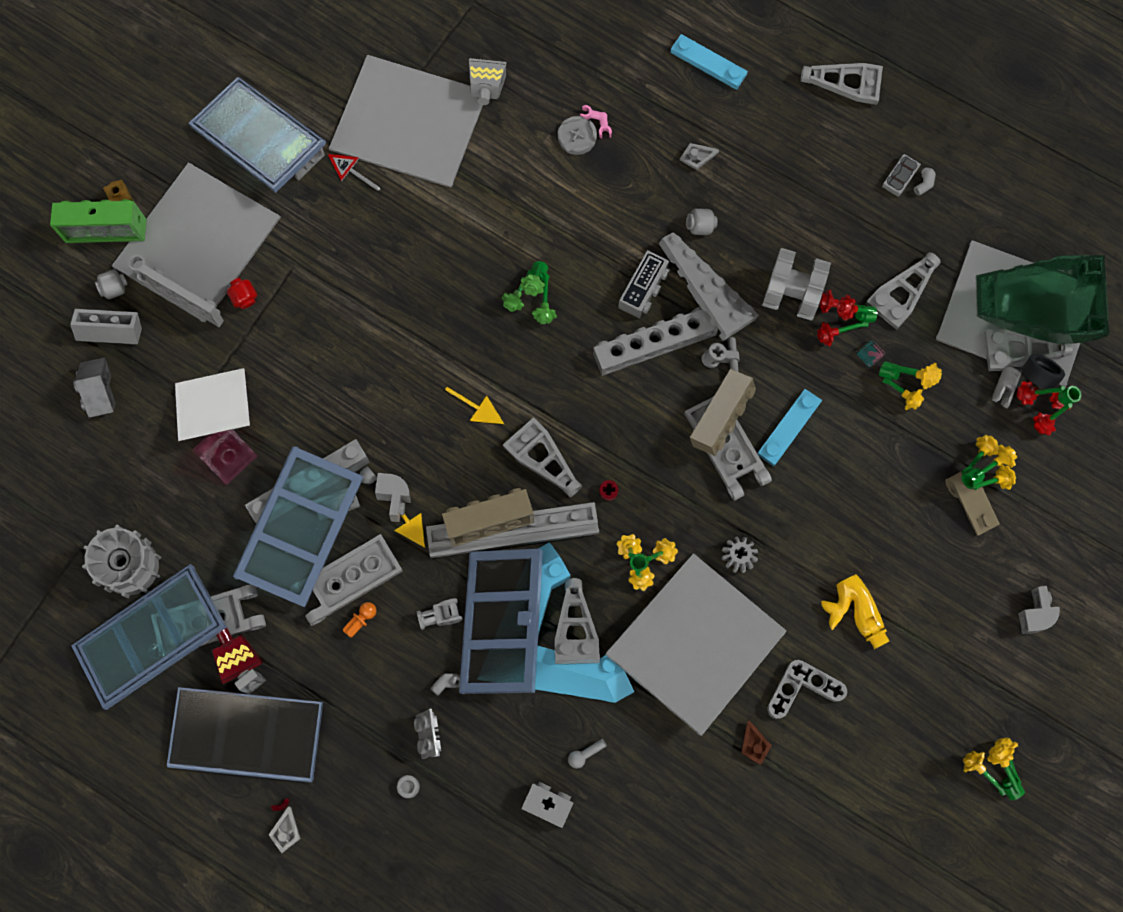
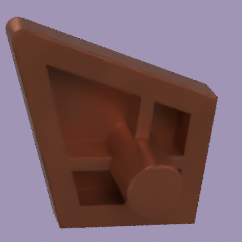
M747 721L741 754L761 765L772 745L751 721Z

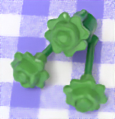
M541 261L534 262L531 270H528L526 277L521 278L522 283L518 290H515L513 294H503L501 297L504 301L503 306L510 312L521 311L522 307H524L520 299L522 290L525 291V294L532 296L543 293L541 308H537L536 311L532 312L534 319H537V322L541 324H549L554 318H557L555 310L549 309V304L547 303L548 280L550 277L547 274L548 265Z

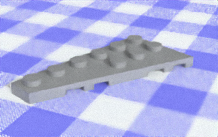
M673 232L661 239L659 242L660 247L670 262L675 263L679 268V276L681 278L685 277L687 280V288L701 309L710 315L712 326L718 327L721 332L719 336L722 341L755 321L759 315L736 291L731 289L723 278L719 277L707 263L698 257L695 251L690 249L679 236Z

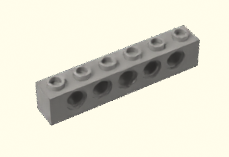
M698 307L687 315L678 314L667 322L662 320L656 322L650 328H639L633 334L619 335L613 341L599 342L593 348V355L603 376L716 336L718 327H713L710 323L711 317L708 312ZM695 323L698 328L691 329L688 324ZM676 330L679 334L673 336L669 333V331ZM655 336L658 337L660 341L655 343L652 342L649 338ZM633 343H637L641 347L639 349H633L630 345ZM613 350H619L622 354L620 356H614L611 354V352Z

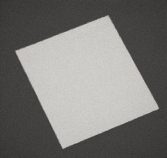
M244 368L175 383L178 441L250 425Z

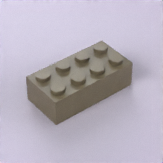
M516 488L504 496L497 494L488 497L487 501H472L467 504V507L447 509L446 513H443L442 516L452 548L533 524L534 513L526 489Z

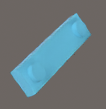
M682 34L671 48L670 53L736 90L747 76L748 71Z
M804 389L759 450L758 456L774 467L822 400Z

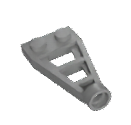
M867 63L803 66L800 82L815 84L857 102L877 105L883 66ZM825 73H838V83L825 81ZM847 74H858L860 76L859 88L853 89L846 86L843 82L844 76Z
M928 252L921 261L879 287L867 300L866 305L874 306L877 309V314L897 330L912 313L933 270L941 263L940 259L935 254ZM913 273L922 278L917 288H914L905 281ZM897 287H903L910 294L904 305H901L890 296V292Z
M988 329L984 332L988 371H1002L1005 367L1015 369L1023 367L1030 355L1033 354L1031 343L1045 344L1046 353L1040 355L1049 359L1072 355L1073 353L1072 339H1056L1010 329ZM1016 341L1023 343L1026 354L1022 357L1011 358L1008 342Z
M534 417L503 444V447L517 462L564 490L569 497L575 495L582 487L573 476L548 431ZM538 443L544 444L548 451V457L542 462H537L528 456V452ZM552 460H556L562 468V472L557 476H553L545 470V467Z
M577 578L568 579L565 581L566 593L554 642L555 664L599 663V639L582 592V581ZM569 606H580L582 618H568ZM582 626L586 639L568 640L566 638L568 627Z

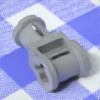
M457 599L442 601L439 604L433 605L431 610L424 612L416 611L421 630L433 624L442 626L462 621V616H459L456 605L458 603Z

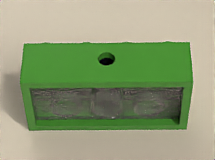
M128 199L121 201L101 200V202H91L88 200L81 202L61 201L60 203L52 204L50 226L65 243L145 241L147 219L135 202Z

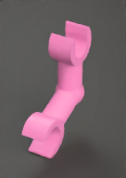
M588 105L582 106V110L589 113L586 115L580 114L581 117H584L586 120L593 118L600 121L599 137L602 139V132L608 131L611 138L612 130L608 126L607 114L594 111Z

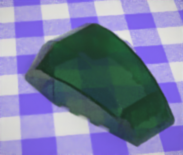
M1061 255L1050 260L1035 261L1033 264L1024 266L1022 264L1011 269H1001L979 274L975 277L977 317L986 322L1021 335L1056 344H1076L1109 336L1105 255Z

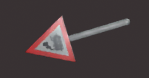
M328 154L341 181L351 172L374 189L380 190V187L352 169L359 160V157Z

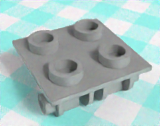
M428 709L417 714L414 720V727L419 736L417 749L422 759L440 756L439 752H441L440 740H436L440 737L439 735L435 736V732L439 730L434 729L438 727L437 716H434L432 709Z

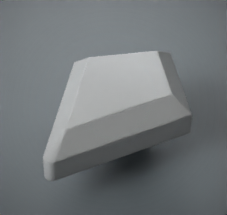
M690 143L681 156L680 161L697 170L719 153V149Z
M287 807L269 834L281 853L301 839L291 807Z

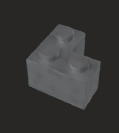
M105 358L81 362L78 371H76V379L73 381L75 391L79 392L81 396V407L83 411L86 410L88 417L114 412L116 402L109 385L111 373Z

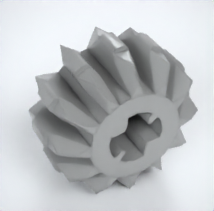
M738 537L734 538V543L728 540L726 542L728 547H723L722 552L726 554L722 556V560H729L725 565L726 568L733 565V572L735 573L738 567H740L742 573L746 572V567L751 570L754 567L752 562L754 563L758 560L756 556H753L758 553V549H751L754 542L746 544V537L741 542ZM738 551H742V555L745 556L739 559L737 558L738 554L735 555V553H738Z

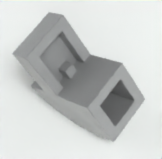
M378 473L375 490L377 500L391 501L390 519L393 522H400V516L405 513V503L403 502L411 503L409 488L406 482L397 475Z
M1047 586L1037 587L1032 590L1035 609H1028L1018 613L1022 634L1044 631L1052 627L1058 620L1060 608L1050 606L1052 596L1048 592Z

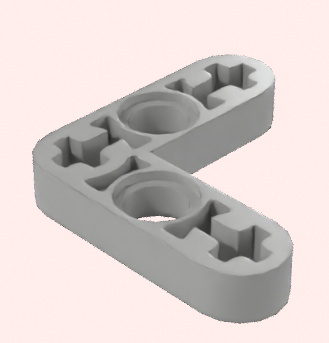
M795 660L788 665L768 704L767 711L774 719H781L786 716L801 685L833 702L843 700L847 695V688L842 682L801 660ZM800 665V670L804 673H807L808 670L811 671L806 681L803 680L805 678L803 674L794 675L795 671L792 669V666ZM813 675H819L823 679L820 687L812 685L811 678ZM830 681L831 683L828 686L831 688L839 686V691L842 695L834 697L832 690L826 689V692H824L823 689L826 687L827 682ZM785 683L793 686L794 691L790 696L782 692V686ZM777 695L782 699L789 700L788 704L784 701L781 705L783 713H774L775 709L772 706L777 705L781 700L777 698Z

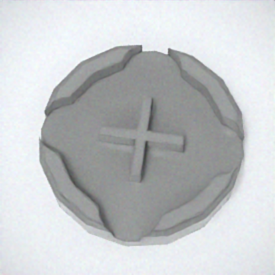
M573 116L564 120L558 129V142L561 148L570 154L580 155L589 152L597 140L594 124L581 116Z

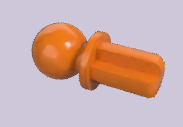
M371 602L363 603L359 608V615L357 616L354 613V617L343 628L344 633L349 637H353L363 625L366 626L367 624L364 621L372 619L376 615L375 605Z

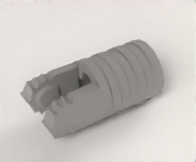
M1005 367L1002 370L992 396V400L997 402L1003 395L1001 405L1005 408L1009 407L1021 376L1019 370Z

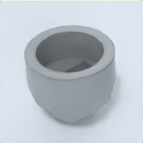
M368 466L360 472V475L364 477L362 480L364 484H371L377 480V477Z

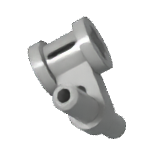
M734 337L727 339L728 350L720 343L712 344L702 355L703 364L708 368H715L720 362L730 363V369L739 372L738 362L740 358L739 352L736 349V339Z

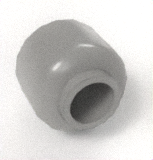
M696 208L687 215L686 227L694 235H709L717 227V217L714 216L713 211L710 209Z
M116 270L99 274L97 281H95L100 296H104L108 300L123 295L125 293L124 286L128 285L124 275H119Z

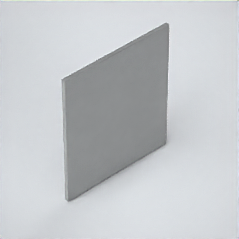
M367 55L329 150L346 156L359 157V160L452 188L483 105L478 103V97L471 96L469 85Z
M188 162L147 217L145 241H130L112 264V267L143 285L138 280L137 274L128 265V260L131 256L141 255L149 268L159 269L165 274L164 277L203 300L205 298L210 299L216 304L215 307H217L226 295L227 289L230 287L229 283L239 277L281 217ZM136 261L133 264V268H139L143 261ZM143 285L144 287L148 288L149 290L153 291L154 293L158 294L159 296L163 297L164 299L168 300L169 302L173 303L174 305L178 306L179 308L198 318L201 322L205 323L207 321L206 319L202 318L201 316L197 315L196 313L192 312L191 310L187 309L181 304L175 302L174 300L170 299L169 297L165 296L164 294L160 293L154 288Z
M972 240L969 243L965 260L938 335H936V340L987 359L984 332L988 329H1010L1056 339H1072V355L1051 359L1061 366L1065 372V377L1058 386L1066 387L1099 287ZM1016 341L1008 342L1011 358L1022 357L1026 354L1023 343ZM1031 343L1033 354L1046 353L1045 344ZM1022 367L1016 368L1017 370L1022 372Z
M693 553L605 655L698 735L702 736L786 633V630Z

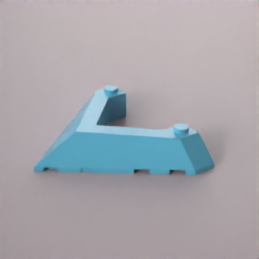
M550 542L538 548L543 551L538 635L551 590L570 579V573ZM528 559L515 591H529L531 559ZM529 600L510 601L494 640L527 638V626H519L517 624L518 612L528 611ZM541 646L537 647L535 690L613 703L634 693L626 672L606 655L600 658L599 663L555 664V650ZM526 648L490 649L478 680L496 683L524 682Z

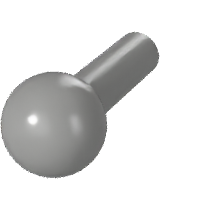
M601 739L581 752H571L568 756L569 765L575 769L581 768L587 758L607 746L605 741Z

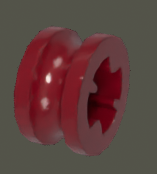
M607 480L600 485L599 493L601 498L606 501H612L617 497L618 486L614 481ZM607 486H612L611 490L614 489L615 492H611L609 496L606 495L603 489H607Z

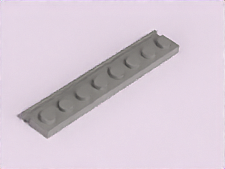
M595 502L533 511V524L453 548L445 524L427 526L430 558L599 534Z

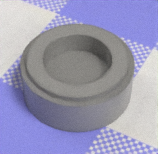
M406 775L399 779L397 791L402 797L413 798L419 792L420 785L415 777Z

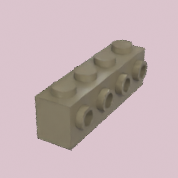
M732 369L729 370L690 436L693 447L713 456H716L718 450L721 451L726 441L725 438L728 433H732L736 425L735 421L745 411L746 402L755 394L756 387L752 377Z

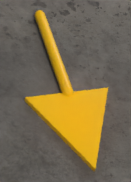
M445 388L450 394L477 409L470 421L504 424L487 396L481 405L478 406L452 389Z
M404 513L401 516L406 523L394 531L425 548L421 513L410 521Z

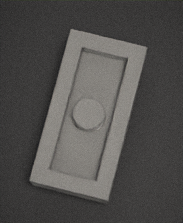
M252 669L241 673L238 676V681L234 684L240 691L249 695L266 680L262 674Z

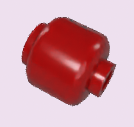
M239 277L229 283L230 287L227 289V295L234 307L246 309L256 303L257 292L250 280H241Z

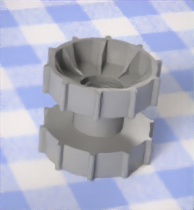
M781 248L762 306L777 310L783 295L801 300L797 317L812 321L824 291L831 263L816 258L810 274L791 269L796 252Z
M116 525L115 528L102 532L98 530L97 535L91 540L89 545L84 546L86 553L85 564L82 565V568L86 569L93 578V584L97 586L103 585L105 586L104 590L111 593L114 591L128 599L130 595L141 592L147 593V588L154 582L156 577H160L158 569L161 556L156 554L155 550L150 546L151 541L147 538L144 540L140 539L141 534L136 530L131 532ZM126 557L125 565L119 567V561Z

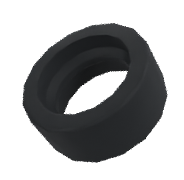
M1031 354L1022 367V373L1025 377L1044 389L1057 388L1065 377V372L1061 366L1040 354Z

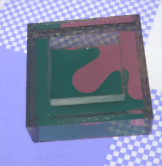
M873 339L856 352V355L869 368L886 354Z

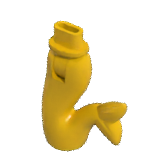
M857 574L836 585L839 596L837 603L821 601L824 610L830 614L829 625L831 630L841 621L853 600L855 623L859 632L866 637V641H870L874 649L889 642L885 634L887 630L884 629L883 620L873 597Z

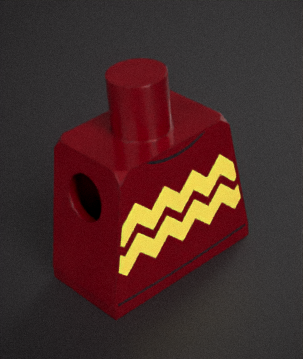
M228 628L216 635L221 645L214 648L212 652L223 684L238 677L244 671H250L263 663L262 659L242 634L233 639Z

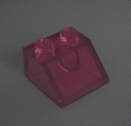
M233 429L209 434L192 449L226 485L258 457Z

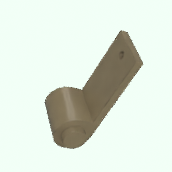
M959 472L946 479V486L954 497L959 498L976 536H979L999 525V521L983 487L976 491L973 488H967L961 480L963 474Z

